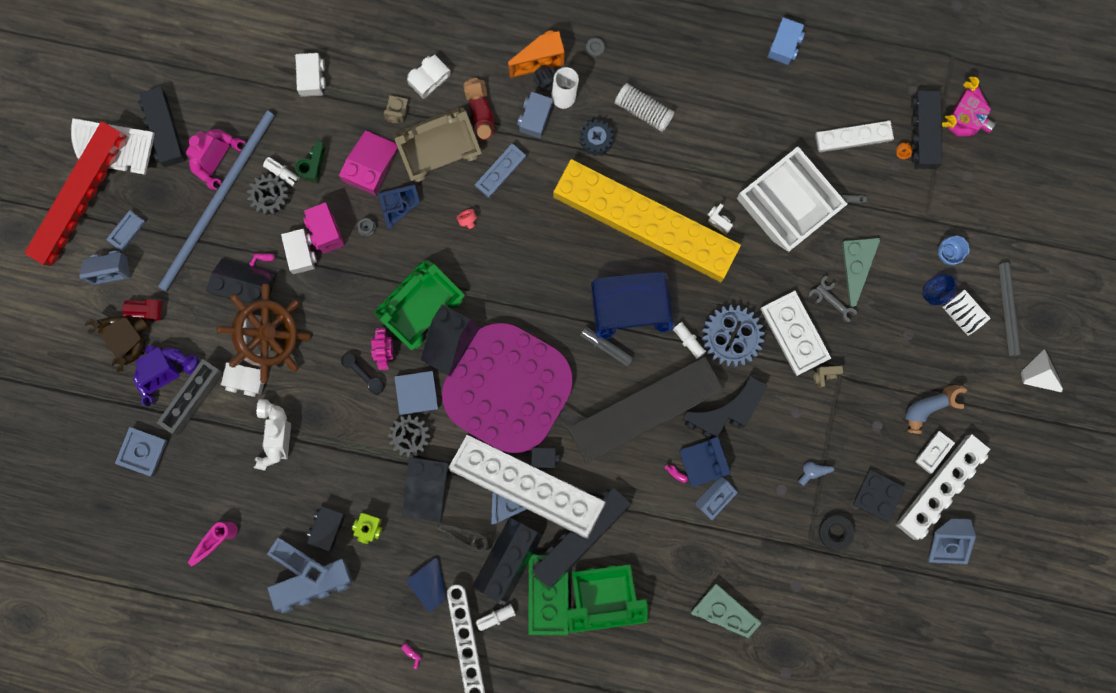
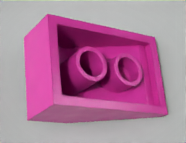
M365 130L346 159L339 177L343 182L377 196L398 151L397 144Z

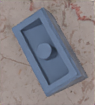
M721 477L710 486L695 505L710 520H713L738 492L726 479Z

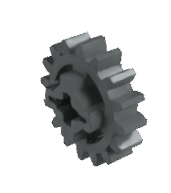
M262 174L261 180L254 178L256 183L249 184L252 190H247V193L251 195L247 200L253 202L250 206L253 209L257 208L256 211L259 214L263 211L265 216L269 212L275 215V210L281 212V206H287L284 200L289 199V196L285 194L289 192V189L284 187L286 185L285 182H280L278 176L273 179L272 174H269L268 178ZM278 187L280 189V197L277 195ZM263 192H264V193H267V194H270V193H271V194L273 195V197H272V196H265V195L263 194ZM257 193L259 194V199H258V201H257V198H256V194H257Z
M408 415L407 420L401 416V422L395 420V428H389L393 431V434L388 435L389 438L393 439L389 444L395 445L393 451L400 450L399 455L401 456L404 453H407V457H411V453L418 456V450L425 451L423 445L429 446L426 439L431 438V436L426 434V432L430 429L428 427L424 428L425 422L421 421L419 423V417L417 416L414 420H412L411 415ZM409 424H415L419 428L412 429ZM402 427L401 434L397 436L398 430ZM407 430L411 434H414V436L411 437L412 443L408 439H405V437L407 436ZM422 436V440L420 444L417 446L416 442L418 440V437ZM406 443L410 449L402 448L399 444Z

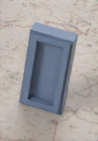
M129 210L106 240L123 252L146 222Z

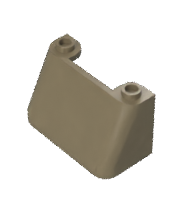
M463 107L453 109L393 133L411 181L415 180V182L425 179V175L430 170L461 158L472 161L482 154Z

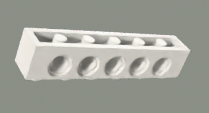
M972 434L965 436L895 525L913 540L923 539L929 532L927 528L931 523L935 524L941 517L939 513L943 508L947 509L953 502L951 498L954 494L962 491L965 486L963 483L966 479L974 476L977 471L975 469L979 463L982 464L988 458L987 453L990 449ZM966 453L971 456L969 464L964 459ZM954 468L958 469L960 473L957 479L952 474ZM942 483H945L948 487V491L945 494L940 489ZM931 498L936 502V506L933 509L928 504ZM919 513L924 516V521L921 524L916 519Z

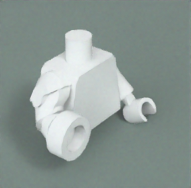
M259 399L257 404V417L267 418L269 416V420H266L263 440V448L267 457L255 458L257 463L254 468L265 470L267 466L275 464L281 459H288L291 423L287 421L284 409L271 404L268 399Z

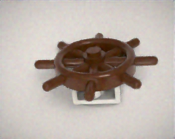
M266 283L262 285L261 300L247 305L244 304L238 295L232 294L230 299L239 309L233 320L232 327L218 326L216 328V331L220 334H231L233 345L238 352L229 362V366L235 368L243 359L250 364L260 366V382L263 384L268 381V366L284 361L293 372L298 371L299 367L292 360L290 354L293 352L297 340L308 341L311 339V334L297 332L295 321L291 315L299 306V301L293 300L286 308L279 303L270 301L269 285ZM261 309V316L254 315L252 311ZM269 311L277 315L271 322H269ZM280 323H283L285 331H279L275 328ZM274 338L285 339L283 348ZM272 347L277 355L268 358L270 348Z

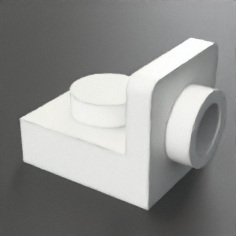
M720 203L718 208L714 206L709 212L708 216L710 219L708 223L724 235H727L733 225L727 217L718 215L724 206Z

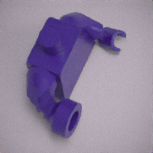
M154 345L146 347V354L136 361V371L133 376V382L139 394L143 395L141 398L142 405L150 406L148 398L152 404H155L157 402L156 397L149 394L180 377L174 362L181 363V369L186 374L191 375L201 362L200 359L193 354L185 356V354L180 352L182 350L177 348L161 349Z

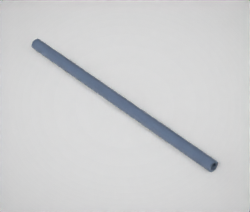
M266 111L160 282L159 288L164 291L168 290L275 115L271 112Z

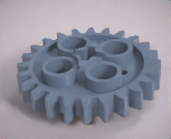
M730 305L728 311L723 306L721 313L718 310L714 311L716 317L712 315L708 317L711 322L706 321L704 323L708 329L702 330L703 333L707 334V336L702 337V340L707 341L703 347L710 348L707 355L714 354L712 360L719 358V364L726 361V367H728L733 362L734 367H737L738 362L744 366L745 359L751 362L752 358L750 355L753 357L758 356L755 350H762L758 344L764 343V340L759 337L765 333L759 332L763 325L756 324L759 318H752L754 312L748 315L746 314L747 308L740 311V305H738L733 310L732 305ZM725 319L733 322L732 328L725 327ZM741 321V325L735 334L736 338L732 341L729 350L725 351L731 338L729 334L735 330L737 322ZM741 328H748L750 336H744L741 333ZM717 336H722L725 339L724 345L716 343L715 339ZM733 345H740L742 353L734 352Z

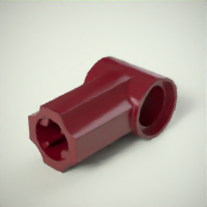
M125 300L122 306L124 317L144 318L150 321H161L163 301Z

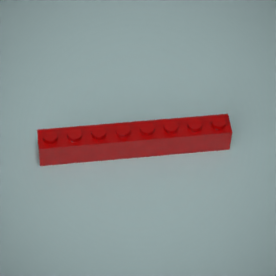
M102 121L100 122L24 254L47 266H52L57 262L61 249L69 241V235L77 228L79 218L86 212L87 204L96 195L100 182L106 178L108 168L114 164L119 149L124 147L127 135Z

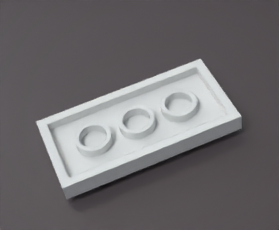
M796 291L761 308L766 321L796 376L831 359Z

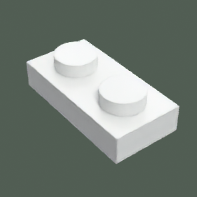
M937 431L915 462L931 474L955 443L942 432Z

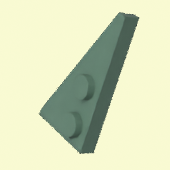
M880 238L842 242L850 308L857 305Z

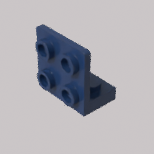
M718 437L679 451L691 487L731 474Z

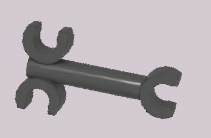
M823 277L820 280V285L816 289L811 290L807 297L816 294L818 299L815 301V304L821 302L824 297L842 313L843 321L849 323L851 320L847 317V313L849 312L855 316L857 311L853 308L847 309L828 292L835 286V283L833 282L830 286H826L824 282L828 277Z

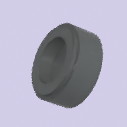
M599 38L590 39L586 44L587 54L592 58H598L603 55L605 49L603 41Z

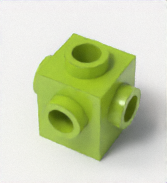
M361 513L359 520H355L352 528L355 531L354 536L358 537L357 541L368 544L369 541L374 542L375 538L379 539L382 532L380 527L382 519ZM366 526L369 527L368 532L365 531Z

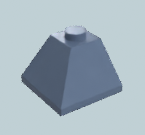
M950 519L939 528L934 535L928 562L968 564L976 537L971 520Z

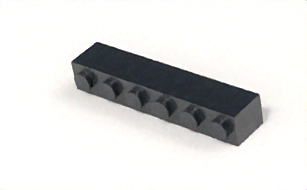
M615 488L611 491L607 489L600 496V499L605 502V506L588 538L573 531L570 533L566 531L559 539L561 542L556 547L553 545L546 552L547 557L543 561L539 559L532 566V576L548 591L630 508L631 503Z

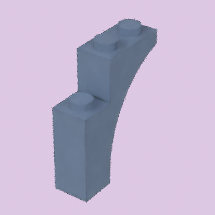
M277 538L267 554L315 588L319 586L328 571L326 567L280 538Z

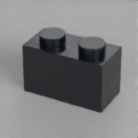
M324 506L317 509L313 520H316L313 528L310 527L306 536L308 539L307 544L326 551H332L346 514Z

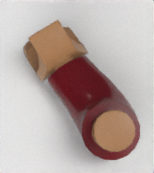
M472 78L464 83L466 100L473 99L469 101L473 117L474 134L480 140H488L494 134L495 122L487 98H482L488 96L485 81Z

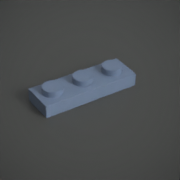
M511 144L479 179L475 187L486 197L490 198L525 160L526 155L515 145Z

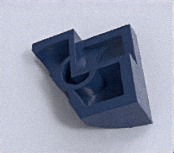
M415 184L378 193L387 229L392 228L394 224L420 203Z
M437 557L406 581L429 612L446 600Z

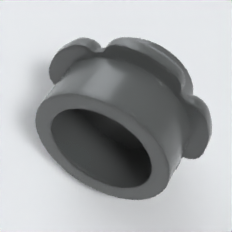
M364 218L357 224L358 232L362 236H370L376 229L375 223L370 218Z

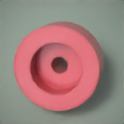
M467 209L457 216L460 226L467 225L468 229L475 226L474 221L477 216L473 209Z

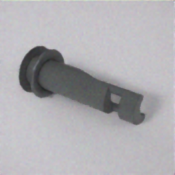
M842 192L839 193L845 202L866 203L867 201L866 196L843 195Z

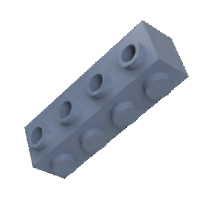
M341 559L325 565L324 567L328 571L317 588L305 582L299 576L268 587L274 610L287 613L293 610V606L299 604L300 606L312 603L311 600L319 597V599L330 596L332 591L337 590L341 592L349 588L348 585L353 584L346 561Z

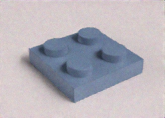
M129 427L115 464L153 477L167 440Z

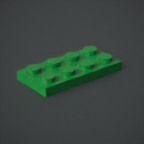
M532 555L529 560V635H568V572L548 591L532 576V566L539 559L543 561L547 555Z

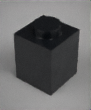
M532 448V467L555 469V465H559V453H555L556 448Z

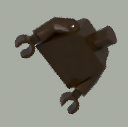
M122 316L108 317L97 321L94 319L87 320L85 326L92 325L94 327L90 328L88 333L91 334L97 328L100 329L97 332L116 357L112 361V366L120 364L117 367L118 372L123 370L124 365H129L139 359L144 347L143 344L146 341L141 332L149 327L143 318L135 323L131 319Z

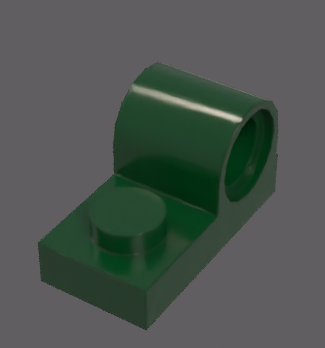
M315 141L314 147H311L310 150L311 160L300 159L296 163L295 170L302 180L312 183L319 182L326 150L323 142ZM304 167H310L307 173H301Z

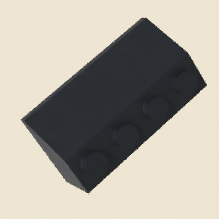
M509 517L472 587L494 601L506 605L543 535Z

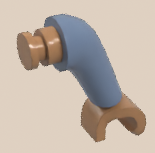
M951 385L946 387L942 394L913 403L909 406L905 415V419L908 420V425L910 426L908 432L921 434L922 430H920V427H923V422L927 421L928 416L948 405L964 409V404L956 403L955 397L958 393L964 394L968 390L960 385Z

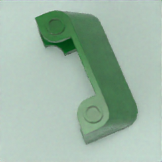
M424 260L376 308L373 315L410 350H413L423 343L422 333L431 325L432 319L440 306L457 307L462 303V298L465 295L434 263Z

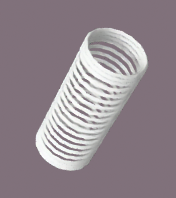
M564 67L559 69L555 73L553 80V103L562 109L572 106L576 98L579 78L576 71L572 68Z
M626 83L619 92L615 104L621 106L627 112L630 111L633 115L636 114V117L638 116L647 124L650 123V125L656 126V129L663 132L672 119L674 111L667 107L664 109L665 105H659V102L656 103V100L653 102V99L650 100L648 95L644 97L645 93L642 94V91L639 93V90L636 91V88L633 89V86L631 87L630 84Z

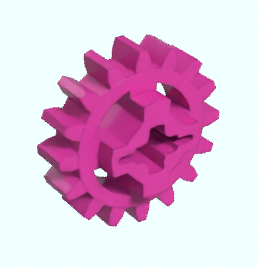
M376 328L375 338L371 339V353L373 360H377L378 369L386 370L389 368V360L393 359V341L391 337H388L386 328Z

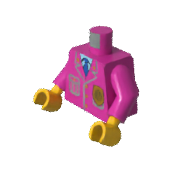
M969 77L971 83H964V87L970 89L962 95L952 114L945 116L948 121L942 123L943 127H948L956 136H974L980 128L990 133L995 125L994 122L986 118L991 108L978 87L979 79L977 77Z

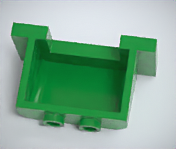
M609 565L601 569L588 568L585 571L572 572L576 609L567 610L570 633L647 623L646 600L636 601L630 565Z

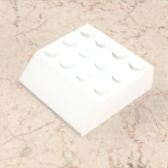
M799 147L795 148L740 192L737 197L738 201L771 240L788 252L847 205L844 199Z

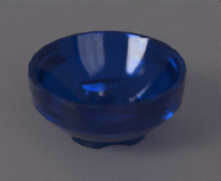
M947 274L939 275L931 279L924 286L922 294L924 299L931 305H945L953 300L958 286L952 276ZM949 293L947 296H945L944 298H941V299H940V297H941L943 294Z

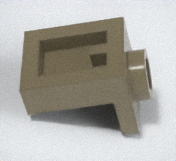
M389 96L387 109L384 110L385 119L396 124L404 122L408 99Z
M843 366L817 368L813 375L814 383L817 384L818 388L825 387L824 376H826V380L838 379V375L843 374Z

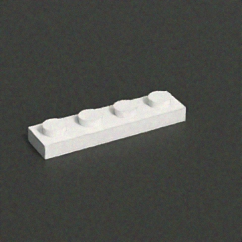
M890 121L817 132L815 134L819 152L888 142L894 139Z

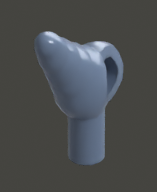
M807 462L803 466L805 474L798 482L805 486L810 479L831 473L835 469L832 466H822L814 462Z

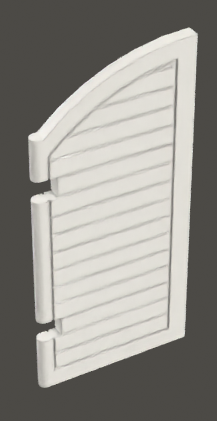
M78 119L72 120V143L78 159L100 123ZM110 125L127 135L124 147L119 149L114 164L109 168L127 171L128 166H131V172L145 175L155 133Z

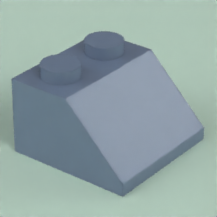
M112 251L105 256L91 255L89 256L90 259L83 260L80 271V279L91 285L130 278L127 256L120 253V251Z

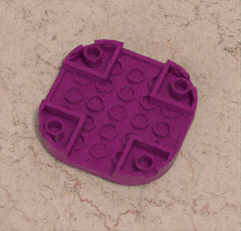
M504 323L491 324L478 330L452 375H447L442 390L443 405L449 418L459 428L499 451L512 454L522 453L537 447L548 435L570 396L572 373L565 357L555 348L516 326Z

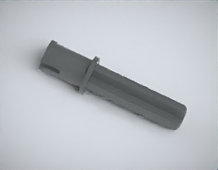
M586 326L580 335L594 344L593 347H599L624 365L628 366L631 363L632 356L603 338V334L599 335Z

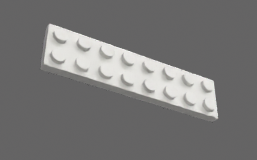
M469 435L465 437L448 468L450 471L585 538H588L605 506L604 501Z

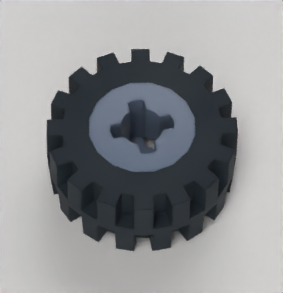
M594 120V122L589 121L587 125L583 126L580 133V144L589 155L593 154V156L599 154L601 156L611 149L614 133L607 122L605 124L602 120L600 122Z

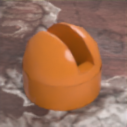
M900 143L896 150L897 156L901 159L909 158L912 155L911 145L909 143Z

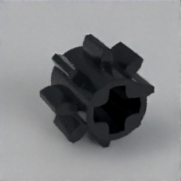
M543 65L535 70L534 82L537 87L542 85L546 89L553 85L556 73L553 67L548 69L547 65Z

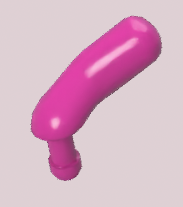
M255 253L252 255L253 259L249 265L254 266L256 259L273 261L275 256L274 254Z
M665 466V469L676 480L683 483L688 481V476L678 472L675 466Z
M403 644L401 649L408 657L415 659L413 668L417 669L421 656L408 644Z

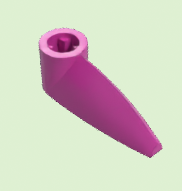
M233 522L216 523L195 549L188 561L190 566L192 567L207 557L224 540L233 539L238 531L236 524Z

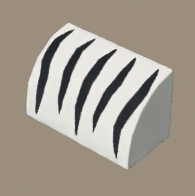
M966 290L957 294L943 306V309L968 336L991 319Z

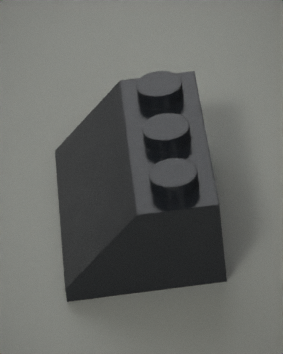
M222 258L211 273L206 291L211 295L231 300L230 296L232 294H236L244 304H249L261 300L262 285L266 283L269 285L270 299L277 273Z

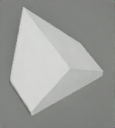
M1045 349L1021 372L1023 384L1058 392L1063 390L1060 379Z

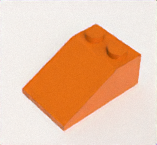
M559 31L545 32L508 62L510 78L533 73L543 65H547L548 69L550 67L563 66L564 49Z

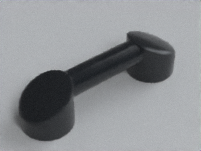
M346 353L342 356L341 364L345 368L355 371L368 384V389L372 394L379 395L384 391V383L377 378L373 379L357 364L355 355Z

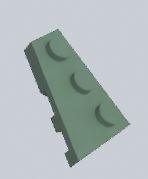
M717 583L714 584L690 612V614L704 618L711 623L723 626L747 638L761 624L754 615Z

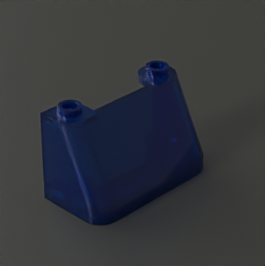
M665 272L599 278L591 282V300L597 338H611L615 334L616 329L654 325V328L659 332L673 330L669 282Z

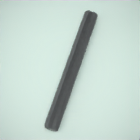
M1006 262L999 264L1008 351L1010 356H1018L1021 354L1011 266L1010 263Z

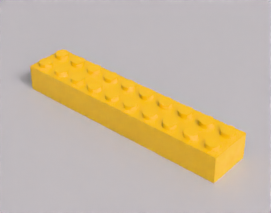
M572 159L553 192V198L719 282L723 281L741 246L725 236Z

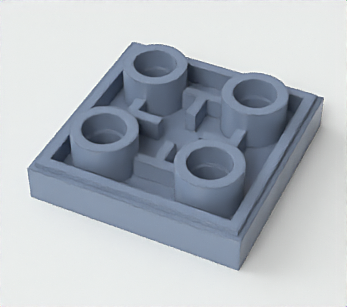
M433 371L395 377L400 415L438 410Z

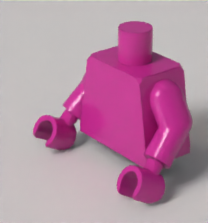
M219 129L208 130L206 133L199 131L196 136H192L189 139L190 146L186 151V155L190 159L191 172L202 181H206L208 188L217 190L213 183L215 181L217 184H222L221 181L216 178H210L209 175L211 176L228 150L229 143L234 149L242 151L237 148V144L239 142L245 144V142L239 138L233 139L231 135Z

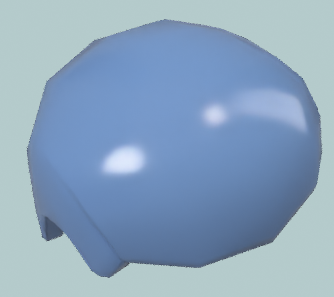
M958 235L945 238L938 247V256L941 261L951 266L963 262L966 255L970 252L968 242L964 237Z

